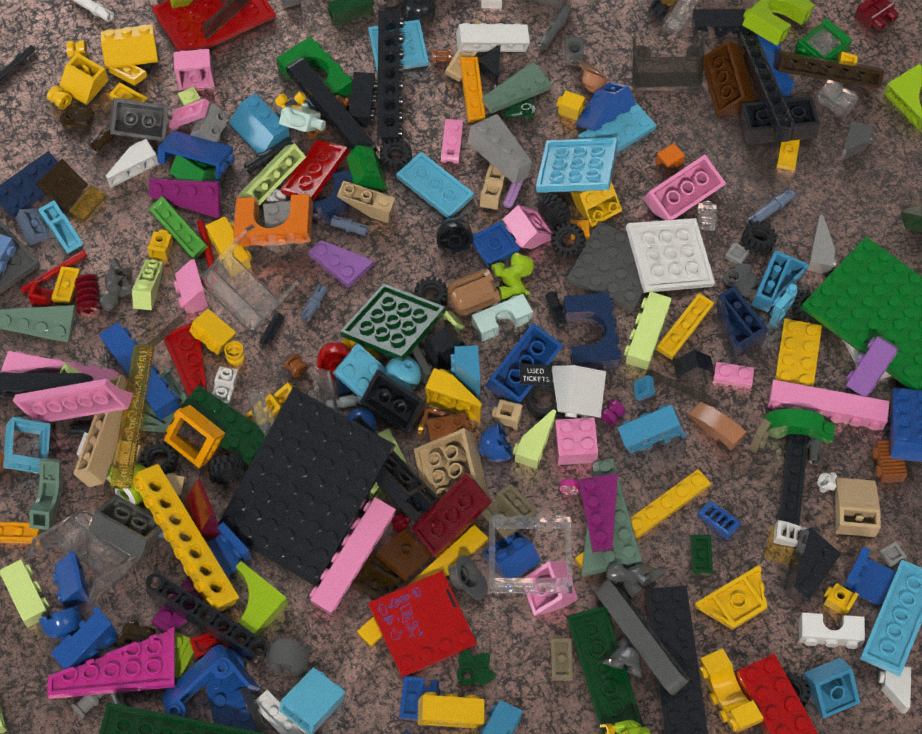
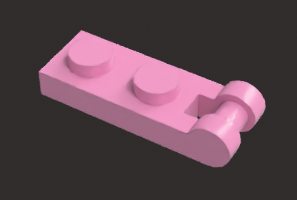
M204 98L174 109L172 112L173 119L170 120L169 128L178 130L179 126L204 118L208 112L209 101Z
M445 119L441 163L450 161L453 164H459L463 120Z

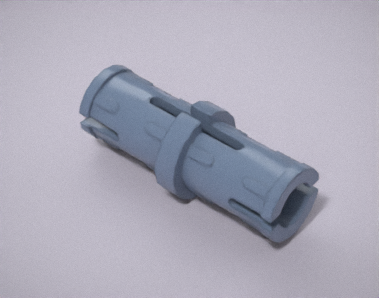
M333 215L331 220V226L346 230L348 233L353 232L366 237L369 231V225L358 223L351 218L346 219Z
M318 284L312 296L308 297L307 304L300 314L303 320L307 318V321L310 322L315 311L320 308L321 301L328 292L325 286L322 285L321 287Z

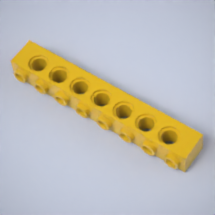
M159 464L137 472L133 480L134 488L137 492H140L145 506L153 514L155 523L161 527L165 540L170 542L176 558L180 559L185 573L192 579L195 590L201 594L206 604L219 612L234 606L239 599L238 594Z

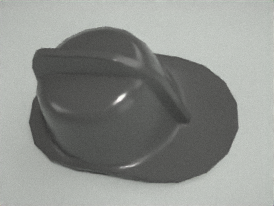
M467 555L460 556L457 562L448 568L451 583L455 588L465 590L472 598L482 600L487 595L486 580L470 557Z

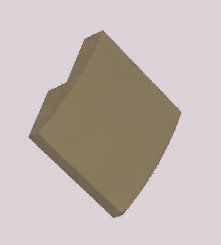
M510 484L496 494L495 498L492 499L493 502L481 514L505 539H508L528 523L538 511Z

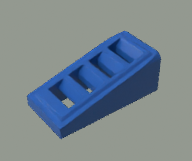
M711 500L697 513L705 523L726 541L741 526L739 520ZM710 508L714 511L709 516L705 514ZM716 513L719 515L715 520L711 519ZM723 518L725 521L721 525L718 524V522ZM729 523L731 526L725 529L724 527Z

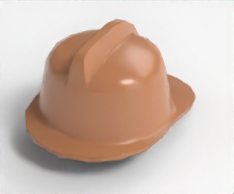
M579 62L583 69L582 83L588 91L595 93L607 81H611L593 66Z

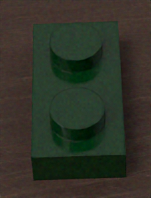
M691 535L692 576H712L711 535Z

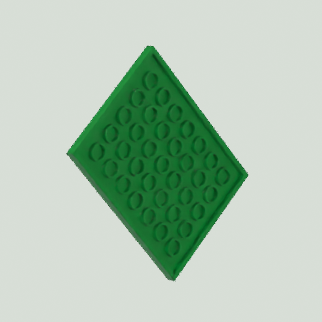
M865 237L802 304L801 309L861 354H867L869 342L873 337L876 339L878 336L899 347L900 350L886 372L907 388L922 391V276L868 237Z

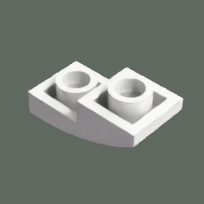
M220 366L214 380L215 387L212 394L229 406L238 377V369Z

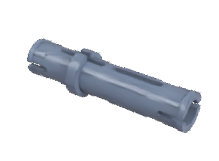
M788 188L781 195L773 197L770 203L747 218L748 224L753 221L754 223L756 221L761 223L777 210H782L784 205L796 198L795 192Z

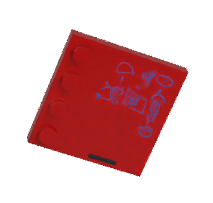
M443 571L368 603L401 679L404 676L412 675L477 645Z

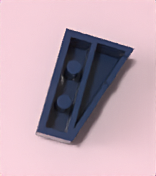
M735 286L718 296L716 307L733 357L765 339L767 327Z

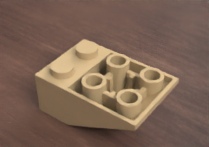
M836 477L835 534L876 537L881 529L876 481Z

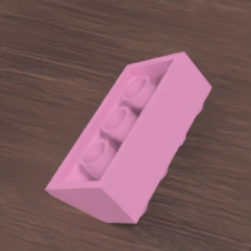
M703 155L649 191L643 197V200L655 215L664 220H674L726 185V182L708 157Z

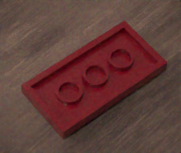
M465 473L411 529L432 556L438 558L493 501L473 477Z

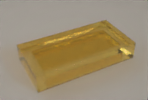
M91 185L72 206L69 214L85 223L107 197L106 193Z

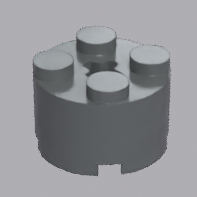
M277 638V642H275L274 639H271L266 666L271 669L270 672L283 674V671L291 672L292 676L303 677V673L307 672L311 646L306 644L305 647L300 646L301 642Z

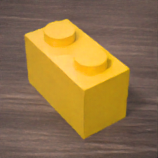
M208 308L192 322L189 330L196 339L203 342L210 351L215 352L217 355L224 350L228 342L233 341L236 332Z

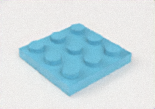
M420 20L403 22V28H400V33H403V44H400V49H403V59H400V64H403V69L429 66ZM378 26L368 27L378 73Z

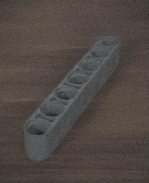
M607 578L595 590V594L664 688L670 694L675 695L690 681L688 676L620 585Z

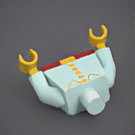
M298 91L294 97L295 101L299 104L286 106L285 103L288 101V98L283 93L275 99V103L282 108L279 121L281 125L304 132L315 131V129L323 131L326 121L320 119V112L310 109L308 103H305L307 97L303 92Z

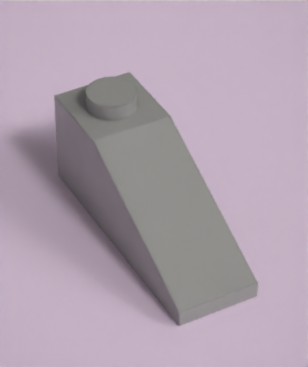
M819 215L808 263L810 265L807 271L829 275L831 269H835L837 264V258H834L836 250L824 216Z

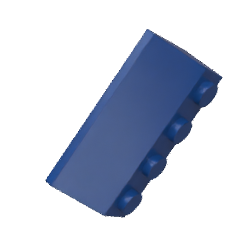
M532 323L490 377L485 387L500 398L520 404L533 385L520 384L519 364L549 365L564 345Z

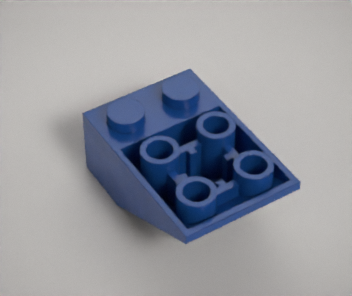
M609 82L596 90L575 125L597 131L602 128L603 124L614 121L618 115L629 112L631 107L636 105L629 85Z

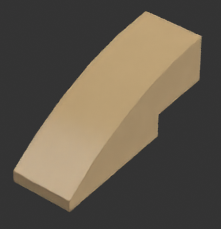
M491 163L485 177V184L480 197V207L498 210L506 176Z

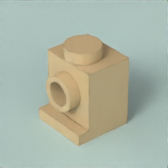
M500 400L498 406H494L492 417H495V423L513 427V429L517 430L522 415V405Z

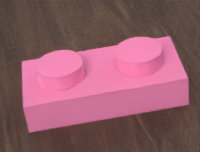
M716 362L713 382L751 388L754 368Z

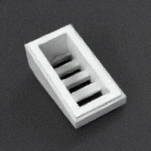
M778 520L774 527L773 543L797 548L799 542L797 534L807 528ZM783 530L786 531V536L782 535ZM790 532H793V539L790 538Z

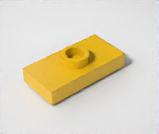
M800 140L781 141L776 168L795 170Z

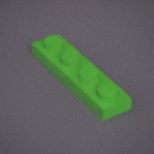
M163 196L149 209L195 260L208 248V245Z

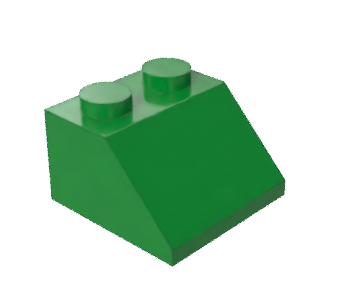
M356 145L347 157L353 184L371 190L387 191L380 159L373 147Z
M176 155L169 172L175 176V179L216 180L215 165Z

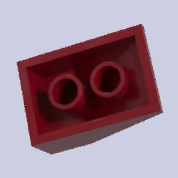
M198 479L183 505L205 542H208L219 535L217 529L219 524L201 479Z

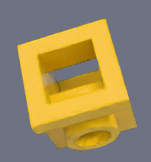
M162 229L159 232L153 231L150 244L147 246L150 258L168 261L173 245L172 235L168 231Z
M836 583L834 587L829 586L824 594V597L827 598L824 605L844 616L848 614L859 594L856 592L852 593Z

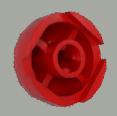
M339 341L329 342L322 346L317 354V369L321 372L322 376L335 379L334 370L351 351V348Z

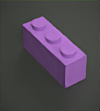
M878 336L876 339L872 338L867 346L869 348L867 354H862L857 361L859 366L856 371L852 370L846 378L848 380L846 386L864 397L870 396L900 350L899 347L881 336Z

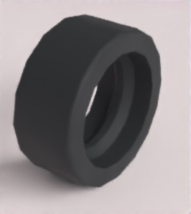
M552 382V386L533 385L526 394V407L530 414L536 418L543 419L550 411L556 410L557 415L559 412L556 402L554 406L545 409L539 408L533 403L534 395L540 391H547L555 396L554 383Z

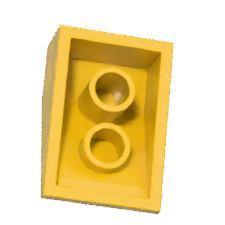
M434 368L425 387L426 405L452 414L465 413L467 419L480 423L482 403L448 371Z

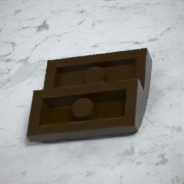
M376 550L371 553L365 561L363 569L352 582V587L373 599H378L396 591L403 581L398 574L376 556L378 552Z

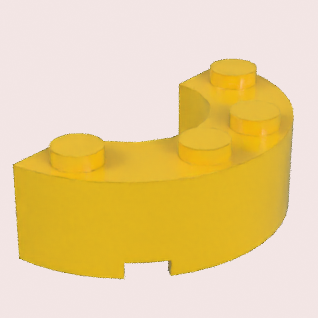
M722 648L700 658L701 667H699V672L702 678L706 680L710 691L708 697L713 706L717 705L721 721L723 723L727 722L731 729L737 733L763 722L764 718L753 700L749 701L743 694L736 680L733 665L724 649Z

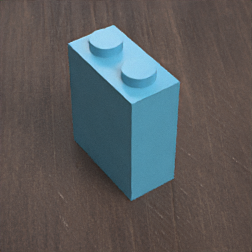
M313 667L281 700L279 711L308 734H314L343 703L345 691L339 684L333 683L323 672Z

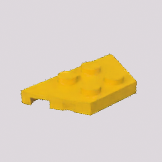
M760 565L697 601L694 607L732 630L767 609V601L764 596L765 589L764 583H762Z

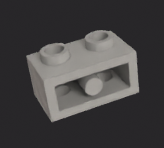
M211 103L208 106L206 116L196 120L190 135L218 143L221 138L220 134L227 125L226 121L229 115L214 103Z

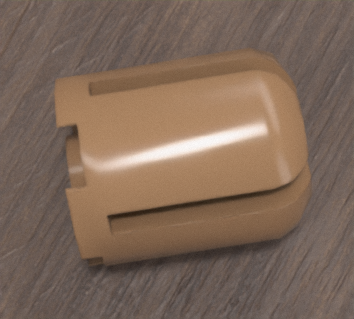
M488 268L451 281L448 285L447 293L454 311L460 316H468L501 301L499 291H496L492 281L494 279Z

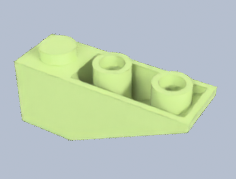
M155 259L145 260L132 288L133 309H153L157 299L164 261H157Z

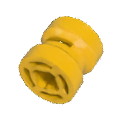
M68 40L66 42L68 58H72L76 53L87 57L86 40H79L78 42Z
M55 85L48 91L47 100L51 103H56L58 108L64 110L70 105L72 95L63 92L62 88Z
M238 341L228 342L224 348L227 362L232 366L243 364L245 361L243 345Z

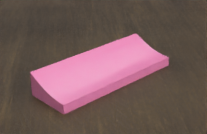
M101 379L17 394L13 402L33 421L42 420L46 423L128 409L134 393L118 388L108 379Z

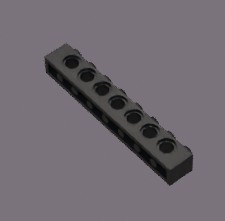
M378 11V145L388 144L390 139L391 142H394V139H397V142H399V139H403V128H399V122H403V112H399V107H403V96H399V91H403V80H400V75H403V64H400V59H403V49H400V44H403V33H400V28H403V18H400V11Z

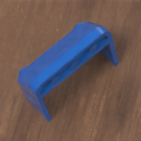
M217 645L175 682V687L168 688L164 692L162 702L165 714L186 717L187 708L184 704L214 676L219 679H228L235 673L247 688L258 691L260 687L227 647Z

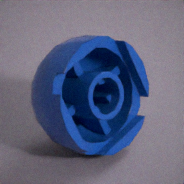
M500 423L486 427L481 433L480 444L478 445L480 454L482 456L485 455L488 460L496 463L505 462L513 458L511 444L507 442V434Z
M75 606L38 620L43 632L49 638H60L62 642L69 634L73 636L72 634L79 630L80 626L78 624L82 621L79 606Z

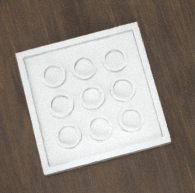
M696 218L637 222L626 225L644 293L713 287L715 281Z

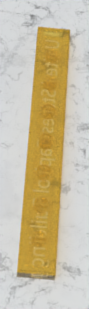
M153 344L134 345L126 391L134 394L128 409H124L122 412L110 482L112 489H130L132 487L155 348Z

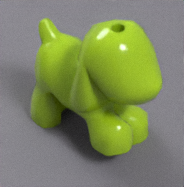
M516 252L511 256L510 267L506 268L502 262L492 264L491 268L494 271L495 277H501L505 286L499 287L498 290L500 302L515 295H530V291L525 289L521 278L533 273L534 262L532 258Z

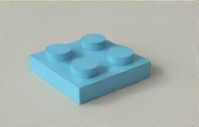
M356 344L334 370L333 374L358 397L362 398L376 371L379 369L384 373L385 367L360 344Z

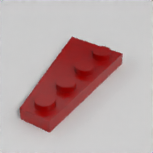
M192 323L162 334V338L188 397L198 385L207 390L201 342L189 331Z

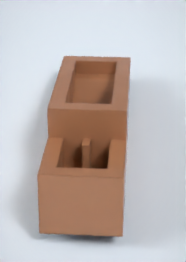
M700 402L687 415L714 440L717 441L719 439L731 451L745 438L747 433L746 430L728 416L703 402Z

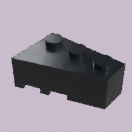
M811 527L799 533L800 539L794 551V560L789 568L783 589L798 603L810 600L841 555L836 548Z

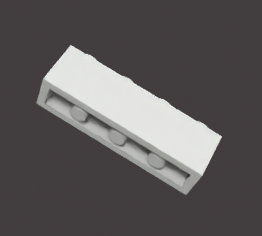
M503 23L459 24L456 31L458 52H489L496 46H501L500 52H526L530 44L528 26L519 23L513 25Z

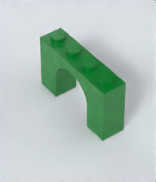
M311 37L276 57L278 69L287 79H290V76L286 71V67L302 57L310 67L320 68L327 72L328 77L323 82L335 96L338 94L344 98L351 94L353 82L351 76L346 75L342 67L332 60L331 55L328 52L325 53L320 43L314 41Z

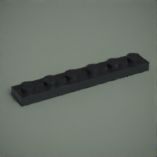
M790 434L787 438L779 520L799 526L809 436Z

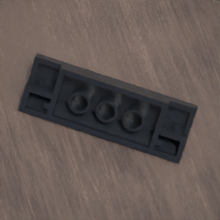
M361 416L351 419L376 433ZM393 451L376 482L381 489L387 492L392 501L405 511L409 518L413 521H419L440 498Z

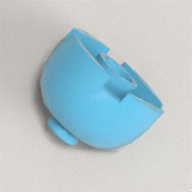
M407 356L404 361L392 358L385 366L384 373L410 391L416 390L421 381L422 372L419 364L413 358Z

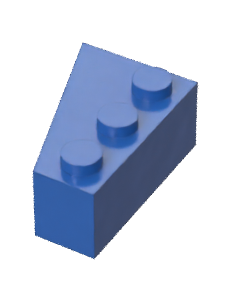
M97 606L92 610L94 614L87 622L82 620L78 624L81 628L73 636L69 634L51 652L54 659L64 670L86 664V661L90 659L95 660L104 648L112 646L119 637L112 623Z

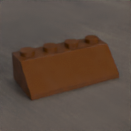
M727 40L701 58L717 116L740 114L742 103L757 102L740 46Z

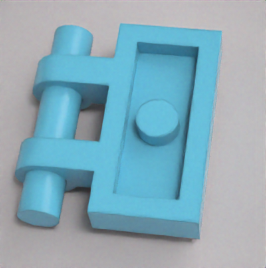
M790 284L786 288L785 294L782 297H777L772 305L774 308L769 314L771 316L769 324L776 327L793 305L797 294V286L795 284Z

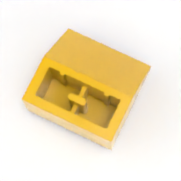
M76 53L66 64L59 87L63 89V92L69 93L73 98L88 105L109 80L104 67Z
M612 181L610 190L570 191L576 208L585 220H589L590 227L622 211Z

